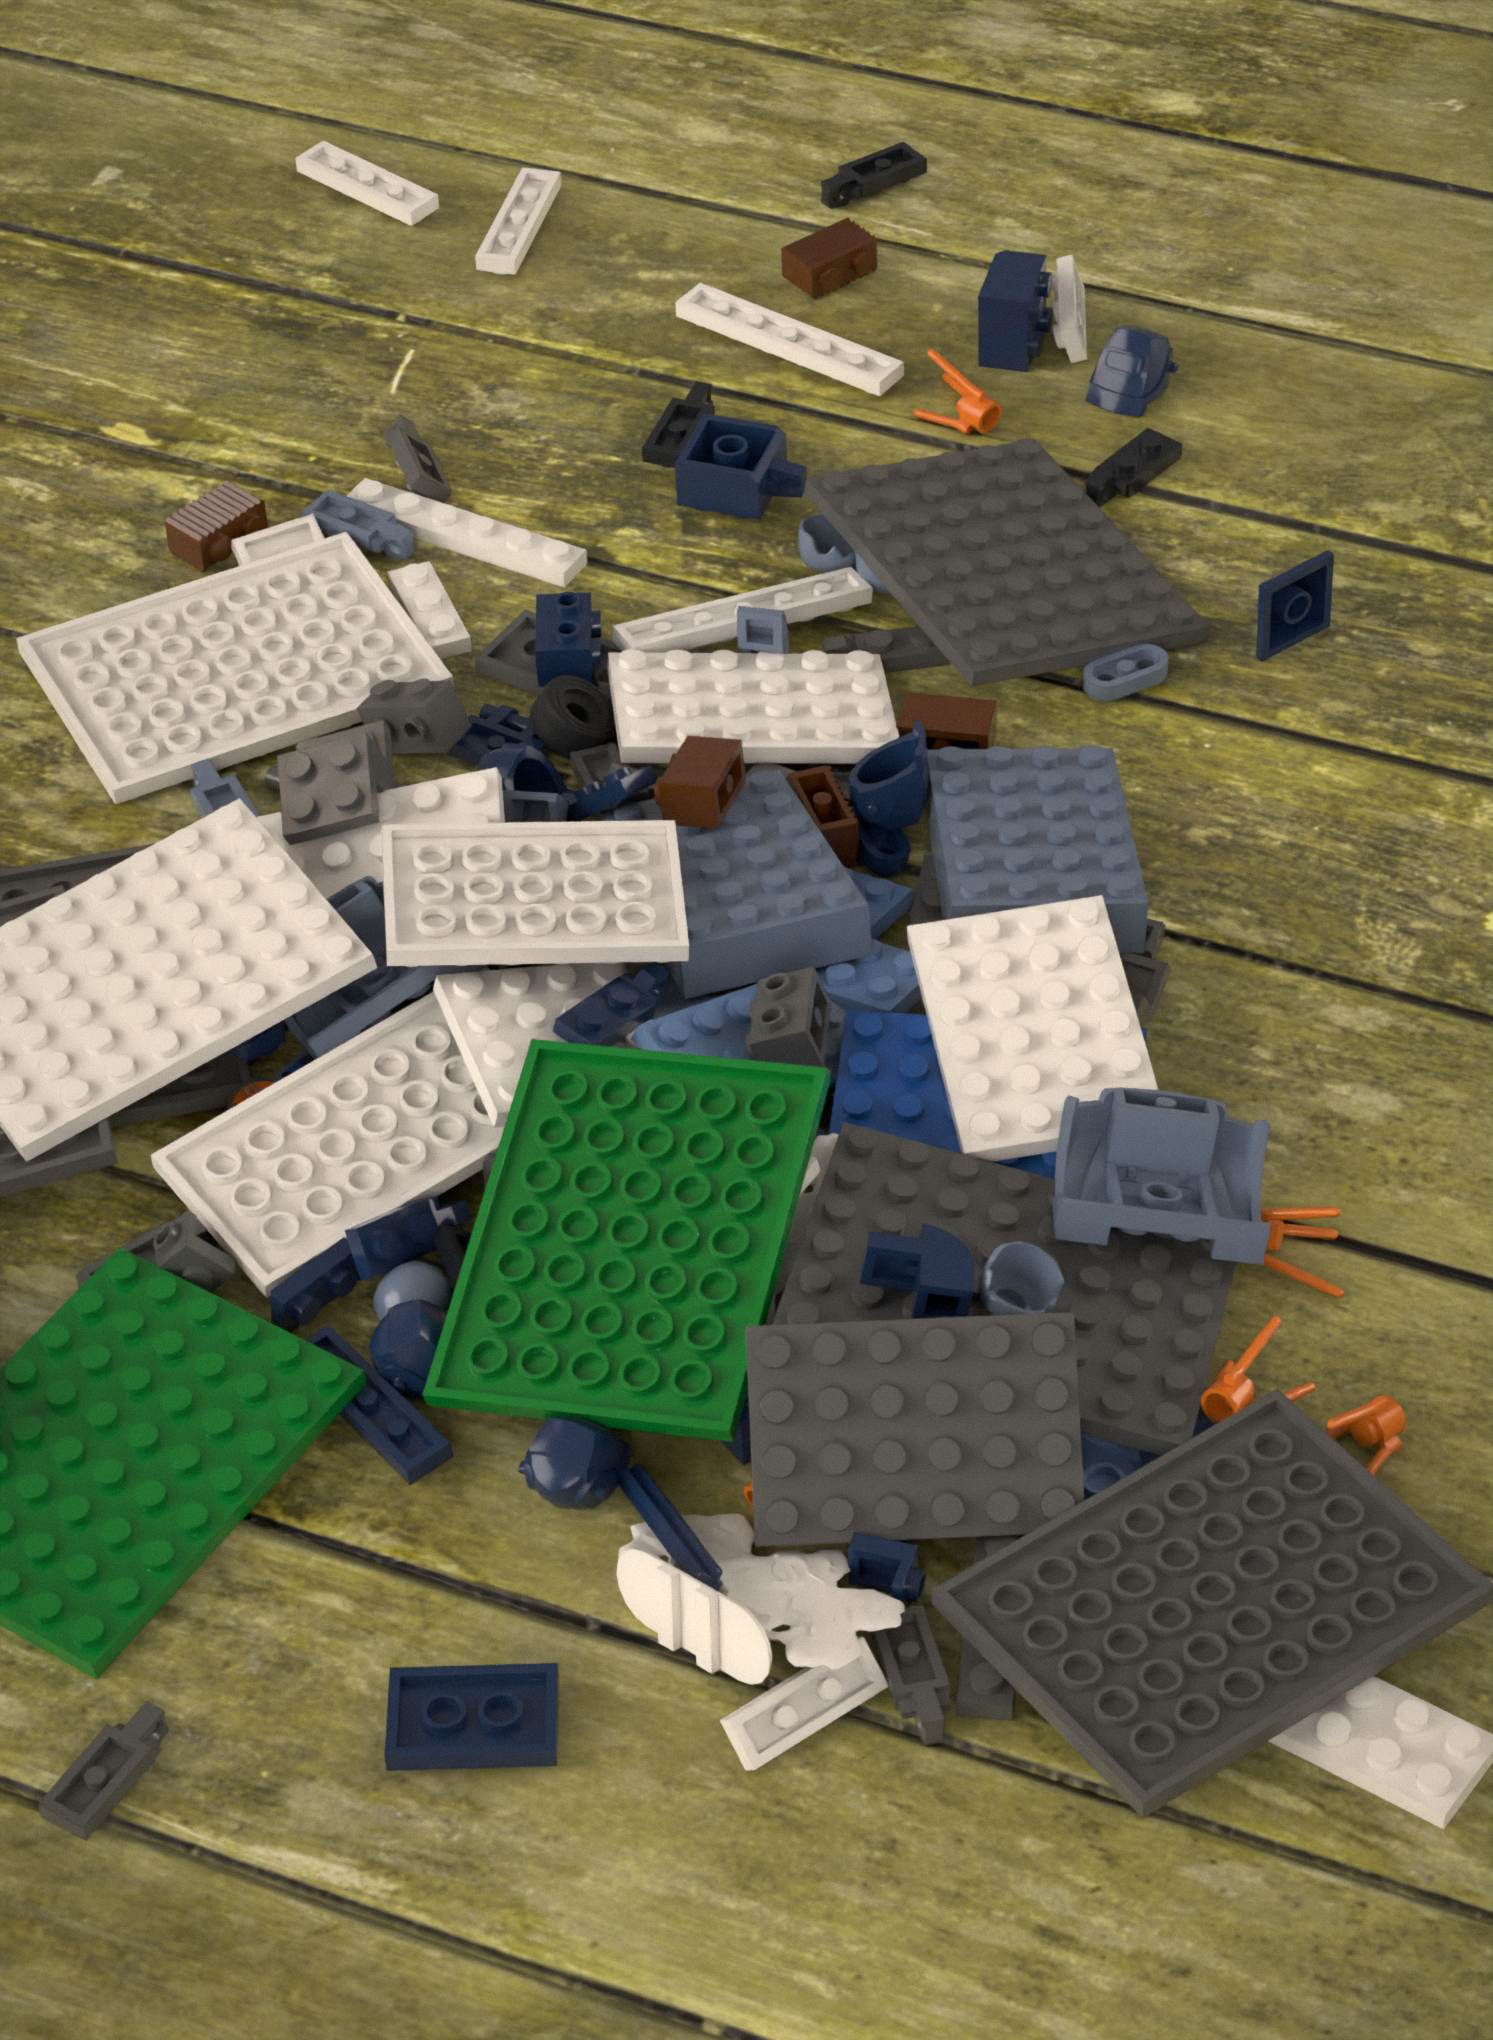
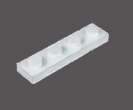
M326 141L318 143L295 158L297 172L410 226L420 222L423 218L439 209L438 194Z
M522 167L475 256L476 270L493 272L498 275H516L562 186L561 172Z

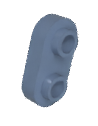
M1138 644L1089 662L1083 670V689L1093 699L1100 702H1112L1163 682L1168 676V654L1157 645Z

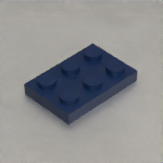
M558 1663L390 1668L384 1755L386 1771L557 1766L560 1679Z

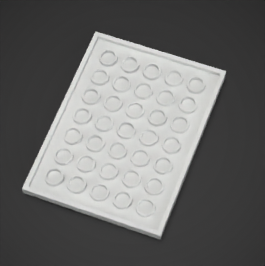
M347 532L17 638L20 655L115 804L133 800L142 795L193 779L194 772L191 764L205 759H209L215 770L220 771L228 766L255 757H261L296 743L363 722L356 708L370 695L371 688L382 681L414 682L418 679L427 678L430 681L450 680L454 687L452 674Z
M239 798L0 927V1127L27 1162L375 970L377 965L374 956Z

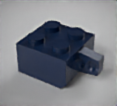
M1009 250L995 254L978 295V359L980 367L1028 372L1034 356L1040 357L1043 347V332L1049 333L1053 316L1052 308L1046 307V298L1050 297L1053 284V274L1046 272L1047 255Z
M703 413L675 462L677 505L695 508L700 511H713L735 515L740 518L760 520L773 496L802 498L805 491L807 468L787 461L786 434L776 425Z

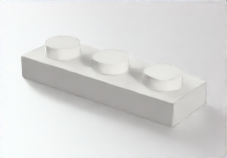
M1071 254L1056 259L1057 276H1053L1052 287L1057 300L1052 301V307L1057 324L1053 325L1056 344L1059 349L1066 348L1072 364L1087 360L1085 290L1074 257Z
M430 561L410 564L404 568L387 572L389 587L396 600L440 659L472 651L470 635Z
M864 1636L857 1637L861 1644L863 1655L838 1670L830 1669L826 1666L805 1667L720 1720L746 1771L756 1770L888 1687V1683Z

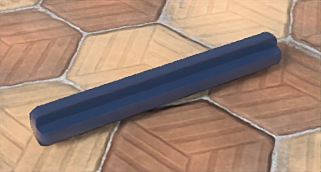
M639 1463L631 1469L626 1466L622 1468L619 1474L622 1478L620 1488L680 1570L718 1591L723 1585L720 1579L723 1572L648 1470Z

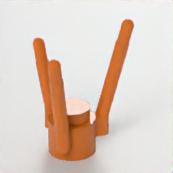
M929 349L927 351L928 356L946 372L942 375L943 381L962 395L956 408L960 418L956 419L921 409H915L913 415L930 422L956 428L966 435H969L973 429L983 434L990 432L997 425L1001 417V405L987 397L986 392L972 384L934 349Z
M1261 1207L1262 1222L1270 1223L1271 1226L1263 1265L1336 1298H1341L1344 1294L1341 1288L1268 1255L1270 1250L1278 1251L1280 1249L1283 1235L1336 1239L1339 1234L1335 1229L1284 1224L1283 1220L1338 1217L1341 1214L1338 1207L1274 1209Z
M1273 1316L1235 1366L1233 1361H1225L1210 1387L1204 1391L1201 1396L1202 1410L1215 1424L1254 1402L1255 1387L1244 1373L1282 1322L1281 1317ZM1308 1382L1283 1394L1293 1402L1314 1392L1316 1385L1313 1382Z
M1382 1394L1365 1405L1331 1418L1327 1422L1329 1430L1325 1432L1334 1440L1351 1433L1354 1440L1360 1446L1365 1448L1378 1447L1379 1450L1365 1466L1374 1476L1389 1455L1402 1447V1442L1397 1435L1406 1428V1417L1401 1406L1393 1398Z

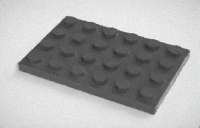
M1074 1312L745 1326L755 1548L846 1544L851 1542L854 1532L893 1541L1025 1536L1084 1501Z

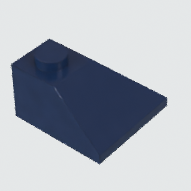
M1329 550L1322 552L1272 576L1259 585L1257 659L1264 661L1330 626L1334 554Z

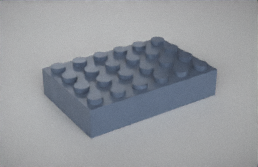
M1089 745L1080 749H1056L1051 746H1038L1034 749H1008L1002 746H993L988 749H961L950 746L940 750H928V800L924 807L943 920L1102 895L1119 953H1144L1148 899L1113 748Z
M780 770L758 771L747 777L718 829L676 826L689 939V961L665 962V965L671 972V976L685 999L756 983L759 979L767 978L775 973H788L813 966L814 968H819L873 955L869 904ZM655 799L641 802H622L614 808L599 811L600 821L663 820L661 806L655 803Z

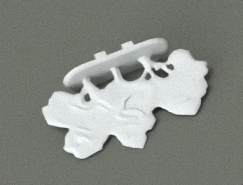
M738 1513L713 1516L698 1514L681 1515L723 1571L720 1577L723 1585L718 1591L674 1567L675 1561L646 1522L631 1526L630 1529L634 1539L619 1548L616 1572L619 1589L626 1605L635 1617L648 1628L658 1633V1643L673 1652L682 1647L696 1655V1665L713 1674L718 1670H722L735 1679L750 1685L762 1683L770 1673L772 1652L769 1640L781 1641L786 1645L787 1660L795 1667L814 1668L826 1666L830 1669L838 1670L863 1655L861 1644L856 1636L858 1630L878 1631L886 1628H896L902 1622L900 1614L905 1612V1605L900 1600L874 1589L838 1588L837 1581L850 1571L848 1559L844 1556V1552L841 1549L819 1550L814 1554H806L799 1549H782L769 1557L751 1554L752 1544L755 1542L754 1530L747 1518ZM660 1557H669L668 1563L660 1559ZM780 1625L790 1626V1629L787 1631H772V1629Z

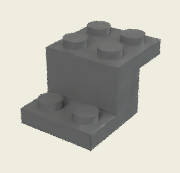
M384 720L296 743V751L277 755L282 832L284 839L289 845L379 823L377 793L395 788L391 731Z

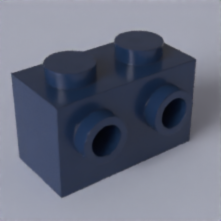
M591 592L537 594L535 654L538 687H546L551 680L561 675L580 677L593 684V666H602L601 639L593 638H602L601 610L592 611Z

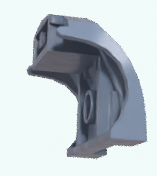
M368 875L353 882L326 900L371 951L377 968L283 1021L310 1056L316 1060L361 1033L360 1030L363 1028L373 1027L388 1018L391 1009L405 999H414L424 994L431 987V982L436 979V975L478 972L488 965L387 966L383 881L377 883L373 877Z
M1123 1087L1105 1088L1101 1092L1099 1100L1079 1102V1098L1069 1095L1064 1102L1056 1153L1053 1196L1055 1239L1107 1246L1110 1228L1116 1227L1132 1235L1156 1232L1170 1234L1176 1239L1188 1242L1197 1241L1200 1238L1209 1239L1211 1259L1263 1265L1271 1229L1270 1223L1262 1222L1260 1201L1262 1173L1270 1131L1269 1123L1267 1120L1255 1121L1254 1125L1228 1117L1225 1103L1164 1090Z

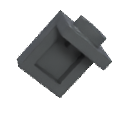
M186 1210L176 1220L165 1223L158 1230L153 1241L155 1249L154 1264L158 1268H163L213 1293L234 1275L236 1260L195 1236L197 1215Z

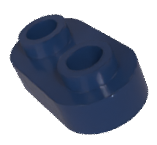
M851 806L852 812L855 813V818L859 819V858L862 863L878 876L888 877L903 872L908 865L911 846L901 828L885 830L881 826L863 819L854 806Z

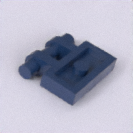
M490 704L483 705L479 717L474 715L468 717L472 727L447 752V755L478 766L484 755L500 748L502 744H519L523 742L542 752L546 758L549 757L548 746L537 736L529 718L520 716L518 711L506 705L496 707Z

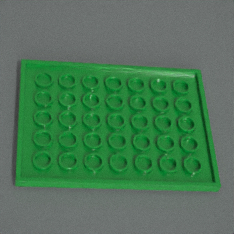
M531 1039L423 1391V1397L427 1405L548 1420L550 1417L578 1418L603 1427L734 1442L748 1391L745 1326L765 1325L831 1080L828 1069L826 1067Z
M119 1247L0 1369V1626L97 1679L340 1414L348 1401H351L367 1384L364 1370Z

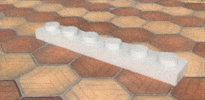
M703 283L696 285L675 302L676 316L761 349L766 353H771L799 366L809 368L832 379L842 381L867 393L881 396L904 376L903 361Z
M364 478L347 495L350 498L394 513L397 522L402 524L403 527L413 530V538L564 588L587 565L586 549L378 481Z
M847 567L613 625L612 641L621 651L636 649L644 653H667L677 649L691 651L698 646L718 641H731L738 637V606L784 610L787 624L798 621L806 622L818 616L834 612H846L854 607L872 603L873 587L852 567Z

